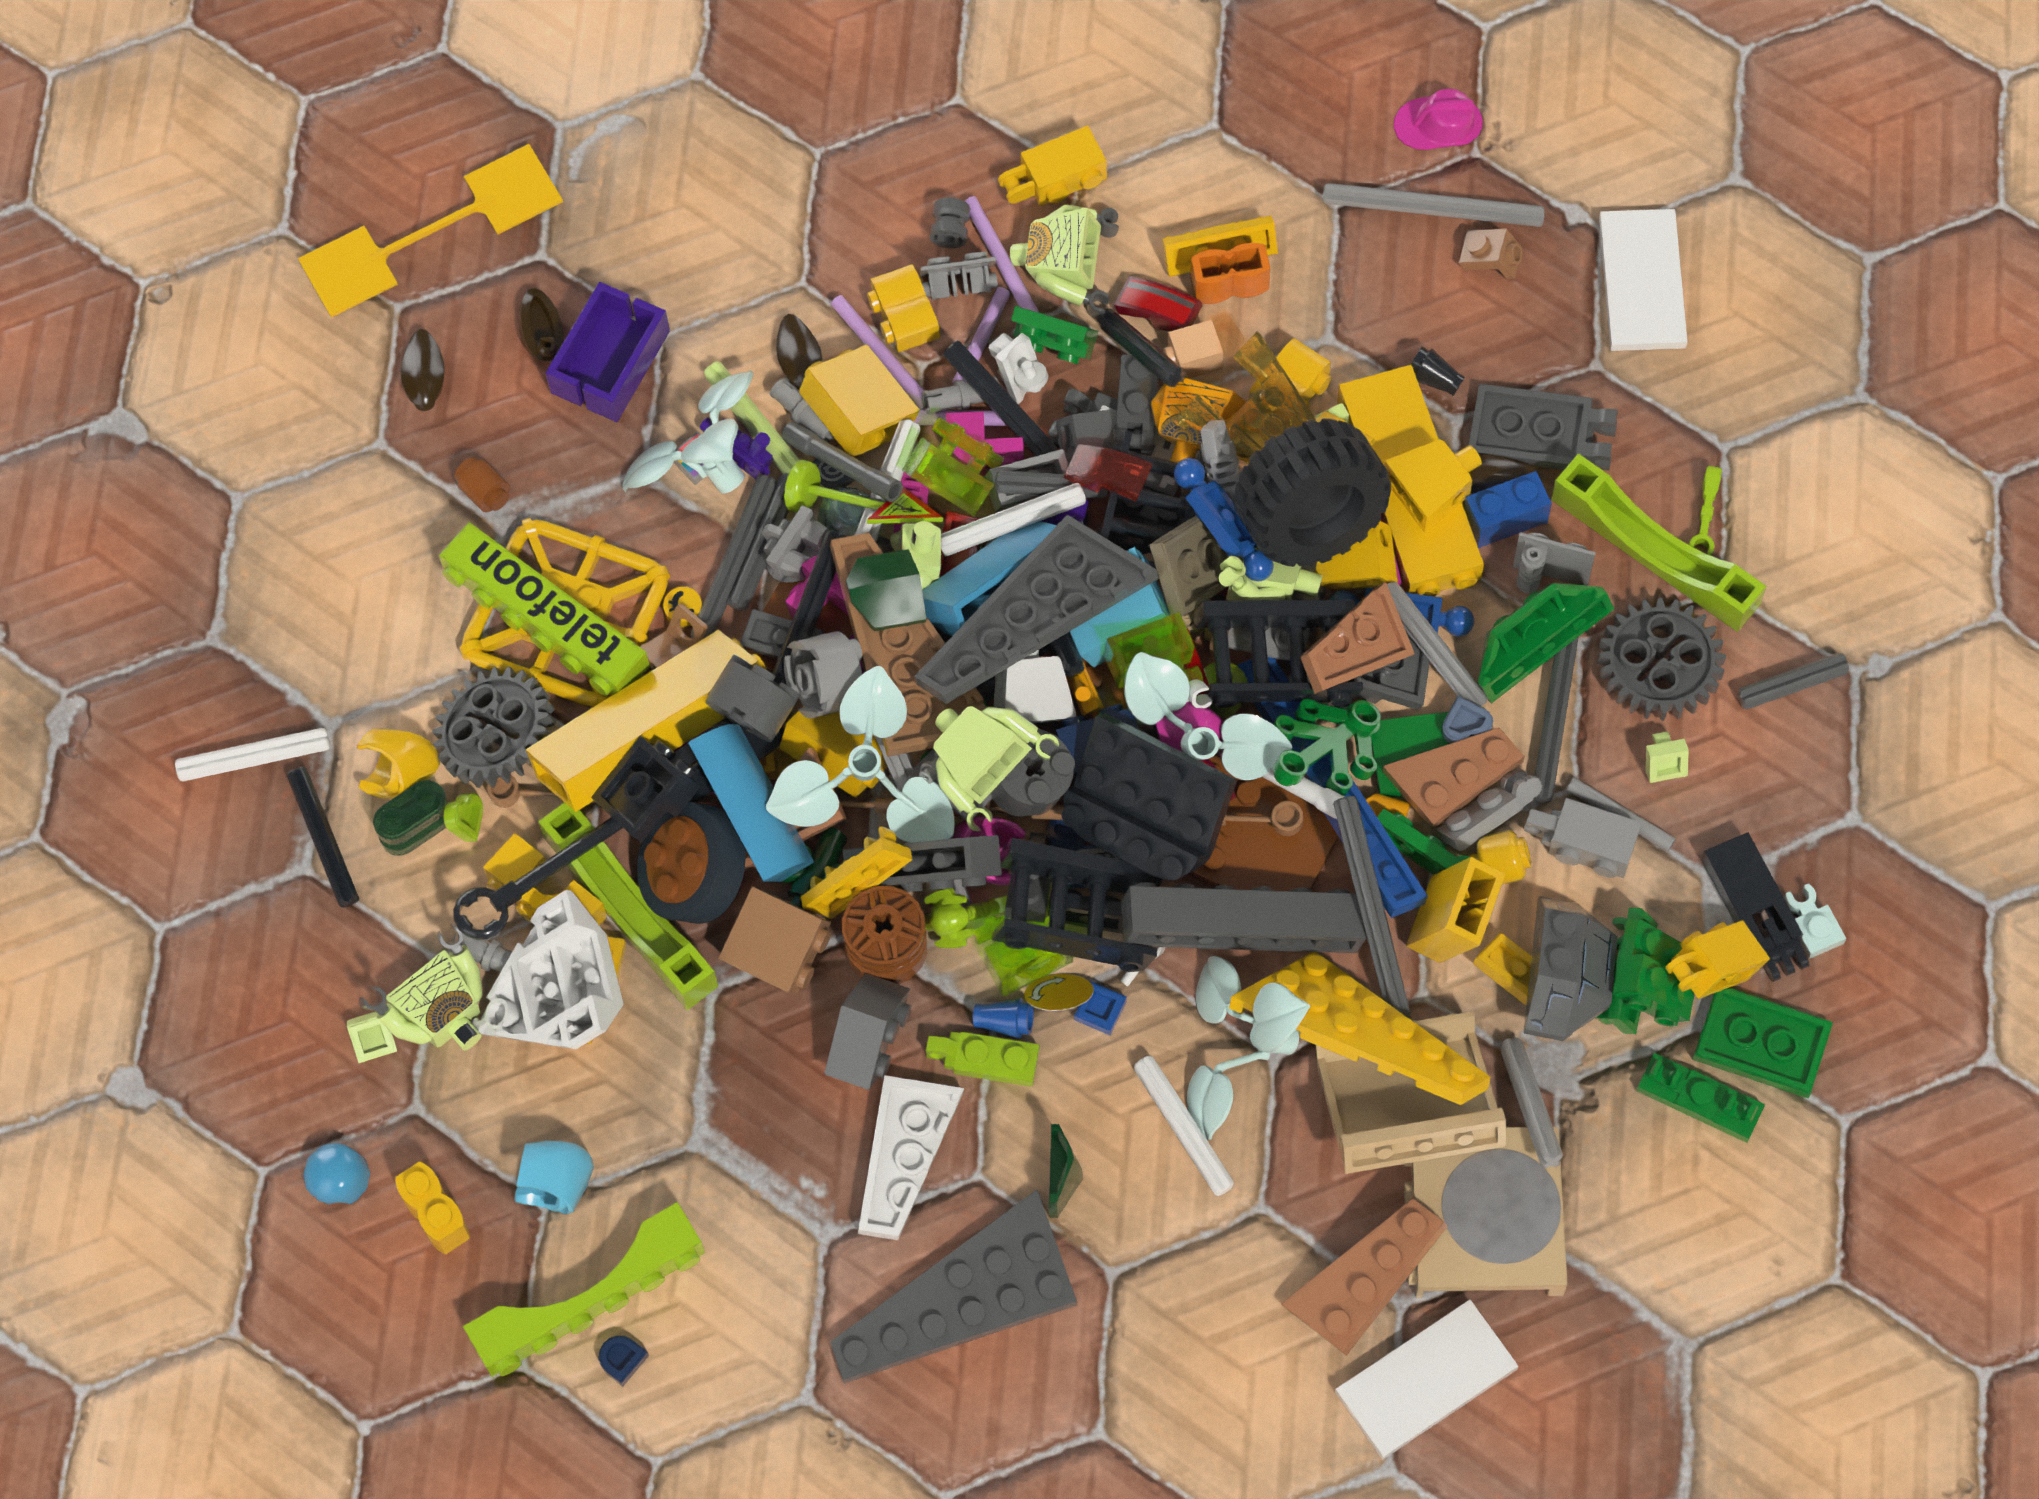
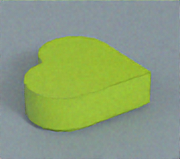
M476 793L460 794L456 801L449 802L445 806L443 817L446 828L465 842H477L483 816V802Z

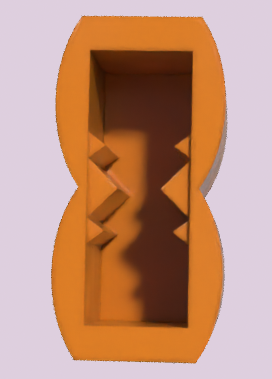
M1245 243L1229 251L1211 249L1194 255L1191 258L1190 277L1194 297L1200 300L1202 304H1215L1225 301L1231 296L1249 298L1265 293L1269 290L1270 263L1266 246L1260 243Z

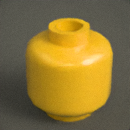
M1511 830L1482 837L1477 843V853L1471 854V857L1506 874L1502 885L1524 879L1526 869L1532 867L1525 837L1518 838L1517 834Z

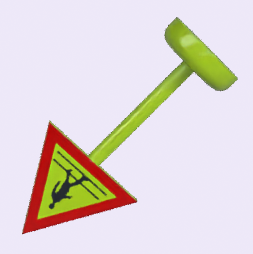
M806 460L796 462L787 477L784 499L787 509L797 513L802 505L811 509L817 497L821 496L877 510L867 519V524L914 523L920 521L943 522V517L904 487L899 498L893 502H881L820 487L821 477L817 465Z

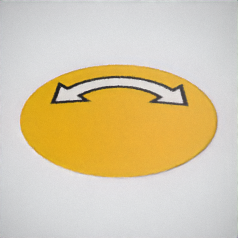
M1056 974L1042 977L1029 984L1024 991V998L1028 1004L1038 1009L1050 1011L1067 1010L1087 1002L1092 997L1094 988L1091 982L1083 977L1071 974Z

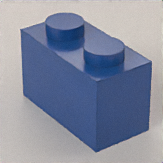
M1537 471L1465 497L1464 510L1477 546L1481 548L1548 523L1552 503Z

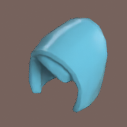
M564 1141L525 1143L518 1174L515 1202L543 1207L563 1214L574 1212L588 1186L594 1169L591 1155L576 1143Z

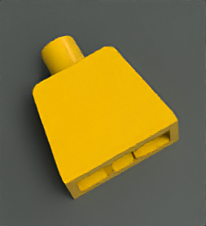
M1437 439L1386 460L1385 468L1389 473L1391 489L1423 532L1426 533L1461 504L1465 497L1470 495L1473 480L1469 472L1480 466L1482 462L1473 446L1469 445L1454 454L1444 440Z
M1380 521L1376 528H1371L1367 532L1368 537L1361 543L1357 541L1350 547V551L1343 555L1339 553L1332 556V560L1325 563L1317 561L1315 573L1323 575L1320 586H1324L1331 591L1373 588L1384 582L1387 584L1392 581L1398 583L1390 526Z

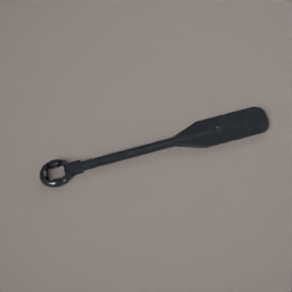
M725 718L704 733L734 723ZM740 725L758 760L776 750L781 744L784 734L783 727L780 728L772 742H768L746 731L747 728ZM689 743L675 751L677 755L672 760L674 763L681 759L698 773L693 780L701 787L690 802L698 801L713 792L714 789ZM611 817L516 881H510L497 891L487 887H475L465 891L457 899L453 908V920L458 930L465 936L476 940L489 939L496 936L507 923L509 918L508 907L522 899V895L623 829V827ZM477 897L489 898L494 909L497 912H501L499 921L493 919L489 924L484 925V930L472 929L473 924L469 921L468 917L460 915L463 906L469 907L472 903L477 902Z

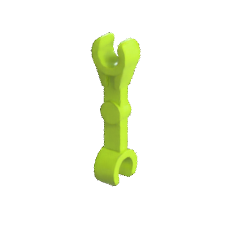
M1707 466L1702 488L1705 501L1700 513V532L1689 543L1692 547L1698 544L1704 545L1708 550L1707 554L1710 556L1713 555L1715 545L1712 538L1708 536L1709 522L1712 521L1714 510L1712 504L1719 490L1722 469L1715 466Z

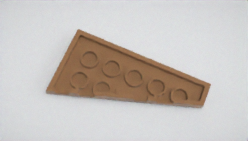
M870 533L833 539L830 543V549L854 637L862 649L861 663L864 673L876 666L883 667L887 675L901 691L907 706V716L903 727L895 735L882 738L886 755L890 757L933 748L934 742L943 734L935 725L936 718L942 711L951 708L960 715L967 707L973 706L982 712L987 708L983 703L984 699L977 688H973L945 704L917 685L914 676L943 647L945 642L929 619H926L925 623L873 631L868 625V621L852 605L846 579L857 558L883 554Z

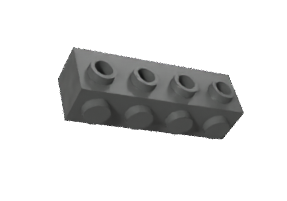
M998 835L900 844L910 848L912 861L878 886L898 885L899 889L914 892L923 891L922 883L930 882V890L954 888V880L962 879V887L986 885V877L1002 875ZM865 849L843 850L844 861L858 855Z

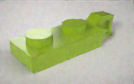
M951 1032L950 1038L929 1036L926 1057L945 1061L944 1068L953 1070L956 1075L1031 1087L1034 1083L1040 1044L966 1032Z

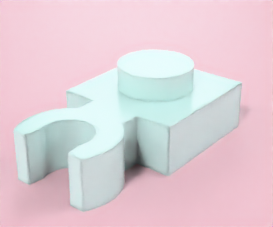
M1808 883L1804 885L1802 890L1807 901L1797 902L1790 891L1785 894L1784 899L1791 912L1798 915V918H1795L1803 933L1800 944L1808 959L1843 945L1846 937L1829 905L1817 909L1815 905V889Z

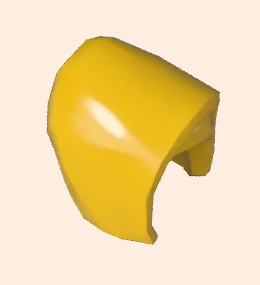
M373 728L357 744V749L359 750L368 749L381 752L375 770L368 778L361 779L358 786L365 793L379 798L395 800L416 790L435 775L440 765L437 749L429 740L416 733L387 728Z

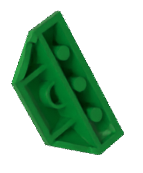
M1552 583L1541 591L1529 595L1523 605L1510 615L1499 618L1493 627L1486 632L1478 684L1488 697V701L1492 704L1613 611L1614 606L1604 588Z

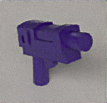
M707 417L703 420L700 430L705 432L708 427L713 425L711 418ZM738 430L734 440L733 460L755 480L759 475L768 476L770 474L769 467L773 461V455L765 450L770 443V437L768 434L761 432L752 439L747 434Z

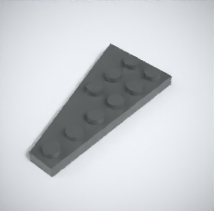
M1067 515L914 676L916 683L922 689L948 704L1159 579L1157 570Z
M1038 1190L1028 1195L833 1339L830 1343L843 1383L845 1384L1077 1306L1074 1291Z

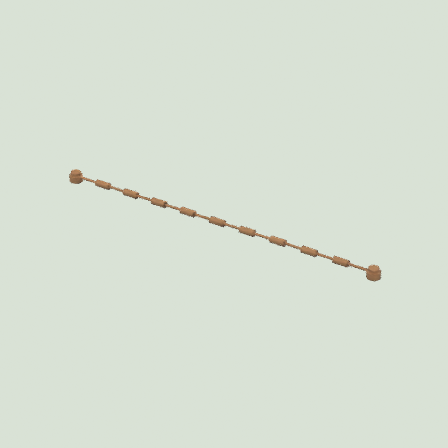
M512 775L508 784L501 777H498L495 787L492 788L489 784L487 785V792L491 801L496 806L502 808L514 805L520 795L558 797L552 791L520 790L517 780ZM705 796L695 801L719 803V808H723L718 797ZM876 798L875 802H839L842 807L875 808V813L887 814L888 806L897 798ZM1283 801L1274 807L1272 817L1225 815L1222 826H1226V821L1270 822L1274 830L1280 835L1292 836L1298 833L1303 826V811L1298 804L1292 801ZM990 802L985 806V808L993 813H1007L1000 807H990ZM1056 804L1045 814L1033 815L1032 819L1063 820L1064 804ZM954 811V816H960ZM979 812L976 816H985V815H984L983 813Z

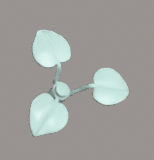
M750 370L734 374L711 386L700 399L698 408L701 413L710 412L713 425L708 427L698 438L692 440L682 452L675 451L677 445L674 441L662 442L644 451L627 471L622 489L626 492L628 488L645 486L658 480L671 468L676 460L686 463L696 470L702 478L708 476L721 494L731 492L737 488L745 478V474L732 458L738 424L734 419L719 421L718 417L720 411L730 409L743 397L754 373Z
M1143 652L1136 654L1132 659L1126 672L1124 694L1128 709L1137 720L1144 724H1155L1166 716L1170 722L1184 730L1185 734L1181 739V750L1183 753L1197 760H1205L1213 757L1218 749H1223L1221 763L1224 769L1237 779L1254 780L1267 774L1283 751L1292 750L1291 743L1277 727L1251 714H1238L1226 719L1221 726L1223 742L1219 740L1217 734L1210 728L1201 727L1193 729L1191 724L1185 723L1172 713V711L1181 709L1189 697L1190 685L1182 669L1168 660L1153 657Z
M881 666L868 670L854 681L841 702L840 720L844 730L852 735L865 734L863 745L854 748L849 755V767L845 768L842 773L829 782L827 771L820 764L808 760L795 762L782 771L766 804V809L772 816L787 824L802 827L817 826L827 822L838 811L839 799L832 788L838 786L851 775L862 781L872 780L876 777L897 798L887 808V822L890 830L895 832L897 838L907 843L946 840L950 839L954 834L953 810L947 796L935 782L928 784L923 777H913L906 782L902 792H900L885 776V773L880 770L881 757L879 752L871 746L872 736L888 738L895 735L903 727L907 716V706L901 691Z
M1218 956L1208 958V962L1204 965L1198 981L1196 1005L1199 1014L1206 1022L1217 1024L1223 1021L1228 1012L1233 1017L1253 1024L1250 1040L1252 1045L1258 1049V1052L1219 1063L1215 1066L1214 1071L1209 1066H1200L1193 1074L1187 1091V1108L1207 1140H1212L1215 1131L1224 1123L1233 1102L1231 1082L1222 1073L1226 1069L1258 1059L1268 1060L1270 1053L1285 1055L1294 1053L1299 1044V1031L1296 1028L1311 1007L1307 1002L1294 995L1286 986L1279 983H1268L1261 988L1256 996L1253 1005L1254 1016L1244 1012L1241 1014L1229 1009L1231 996L1241 991L1240 978L1233 965L1226 959Z

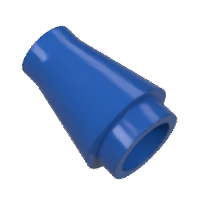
M1022 998L987 1004L976 1003L974 1006V1027L985 1028L1020 1038L1022 1034L1030 1035L1032 1032L1034 1009L1033 1006L1024 1002Z

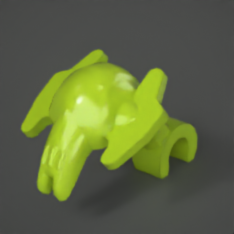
M953 888L936 891L924 899L926 904L931 903L934 906L931 908L930 913L924 914L926 930L934 931L938 936H941L940 940L934 942L936 947L949 949L964 947L967 945V939L975 933L974 928L965 929L967 923L988 917L989 915L1005 913L1007 895L990 898L987 902H980L963 908L960 904L967 902L965 895L955 893Z

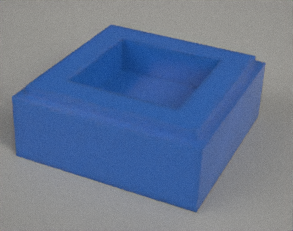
M1091 982L1094 988L1093 995L1087 1002L1078 1007L1074 1020L1111 1036L1127 1002V997Z

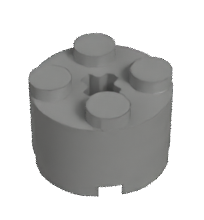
M838 631L791 642L787 648H792V653L784 658V673L787 686L800 694L799 699L804 708L798 709L804 717L811 719L839 712L845 693L854 681L862 675L859 663L862 659V649L856 639L849 640L843 633Z

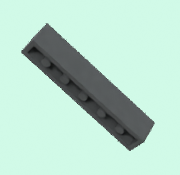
M1144 882L1130 886L1121 901L1124 942L1145 947L1357 953L1367 939L1356 894H1350L1345 889H1334L1327 893L1311 892L1308 888L1273 891L1272 888L1266 886L1255 887L1250 890H1234V887L1229 885L1201 889L1195 888L1192 884L1157 887L1154 883Z

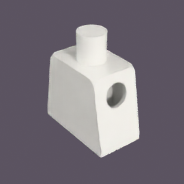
M1039 650L995 675L994 707L1012 709L1032 724L1065 721L1076 717V711L1060 657L1039 658Z

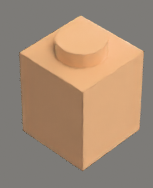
M1212 320L1168 332V347L1163 348V352L1181 367V372L1187 374L1188 379L1223 369V349Z

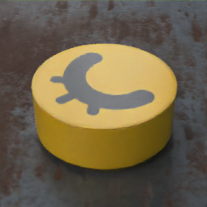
M677 587L666 595L663 608L669 622L676 606L681 603L698 617L702 608V601L694 589ZM681 619V627L691 626L690 622Z

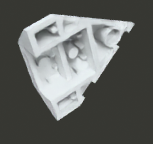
M565 890L538 907L530 920L534 924L524 944L517 943L486 997L490 1000V1003L481 1019L474 1018L472 1022L473 1026L481 1034L578 1049L606 1032L624 1005L606 933L574 893L570 890Z

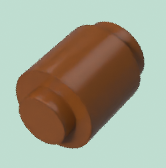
M471 457L462 462L457 468L454 478L458 482V488L483 512L497 511L507 503L510 485L486 461Z

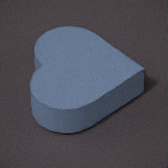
M1457 696L1444 720L1442 727L1443 738L1451 744L1490 731L1493 726V717L1485 708Z

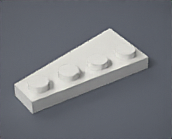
M884 1075L858 1234L899 1240L963 1095L964 1088Z

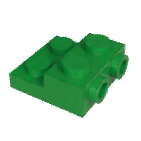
M1015 306L1011 321L1017 322L1013 337L1016 338L1021 333L1028 336L1035 352L1043 353L1044 347L1058 350L1056 358L1075 364L1079 363L1080 357L1088 360L1091 359L1099 331Z
M1640 918L1627 920L1612 994L1626 1001L1629 1008L1654 1017V1021L1660 1025L1673 1027L1677 1026L1678 1022L1690 1021L1695 994L1691 989L1682 992L1678 987L1680 982L1675 974H1669L1665 969L1671 962V959L1683 949L1680 946L1681 942Z

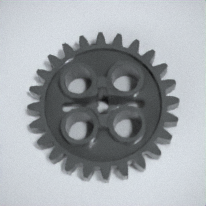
M1658 598L1656 607L1651 608L1648 601L1644 599L1642 600L1639 612L1630 604L1626 611L1627 618L1617 613L1613 622L1615 626H1606L1604 635L1607 638H1601L1599 649L1603 652L1599 653L1597 664L1604 665L1599 676L1601 679H1610L1606 687L1607 692L1619 690L1616 700L1617 704L1623 703L1627 699L1631 701L1630 713L1636 711L1640 706L1644 708L1645 719L1649 718L1653 710L1658 711L1661 721L1665 720L1667 711H1672L1674 716L1680 719L1683 707L1694 714L1697 709V701L1706 705L1710 698L1708 692L1716 694L1719 686L1716 680H1722L1724 669L1719 666L1724 665L1726 655L1718 653L1722 649L1724 642L1721 639L1711 640L1715 636L1717 628L1716 626L1703 627L1707 617L1705 614L1696 619L1693 618L1694 606L1690 605L1682 612L1679 611L1678 600L1675 599L1671 607L1666 608L1663 599ZM1656 629L1664 630L1668 633L1669 637L1658 638L1651 631ZM1680 637H1684V638L1686 639V640L1680 642L1677 646H1675V647L1671 650V648L1673 647L1674 643H1675ZM1671 650L1668 660L1663 658ZM1634 654L1643 661L1636 664L1631 663L1625 656ZM1682 655H1691L1698 662L1688 664L1682 661L1680 657ZM1656 658V659L1660 660V661L1656 664V666H1654V667L1652 668L1653 663H1654V659ZM1652 668L1649 675L1643 681L1637 680V678L1643 676ZM1665 680L1671 685V688L1660 689L1653 682Z
M494 667L489 678L479 671L476 683L473 684L467 678L464 679L466 689L462 692L453 689L452 693L456 699L453 702H442V705L448 711L446 714H439L435 717L442 726L432 730V733L439 739L433 746L440 753L438 755L439 761L454 778L457 776L464 784L471 781L477 788H480L485 780L493 788L497 783L498 777H501L508 784L510 783L511 772L516 771L521 777L524 775L522 765L525 763L531 765L525 749L551 734L546 728L556 724V721L550 716V713L555 708L548 701L550 695L534 677L530 678L523 670L516 674L511 667H507L502 675ZM469 716H477L481 718L487 725L484 726L478 719ZM504 728V730H505L509 735H511V736H513V737L516 736V737H519V738H518V739L510 738V737H508L504 732H502L501 729Z

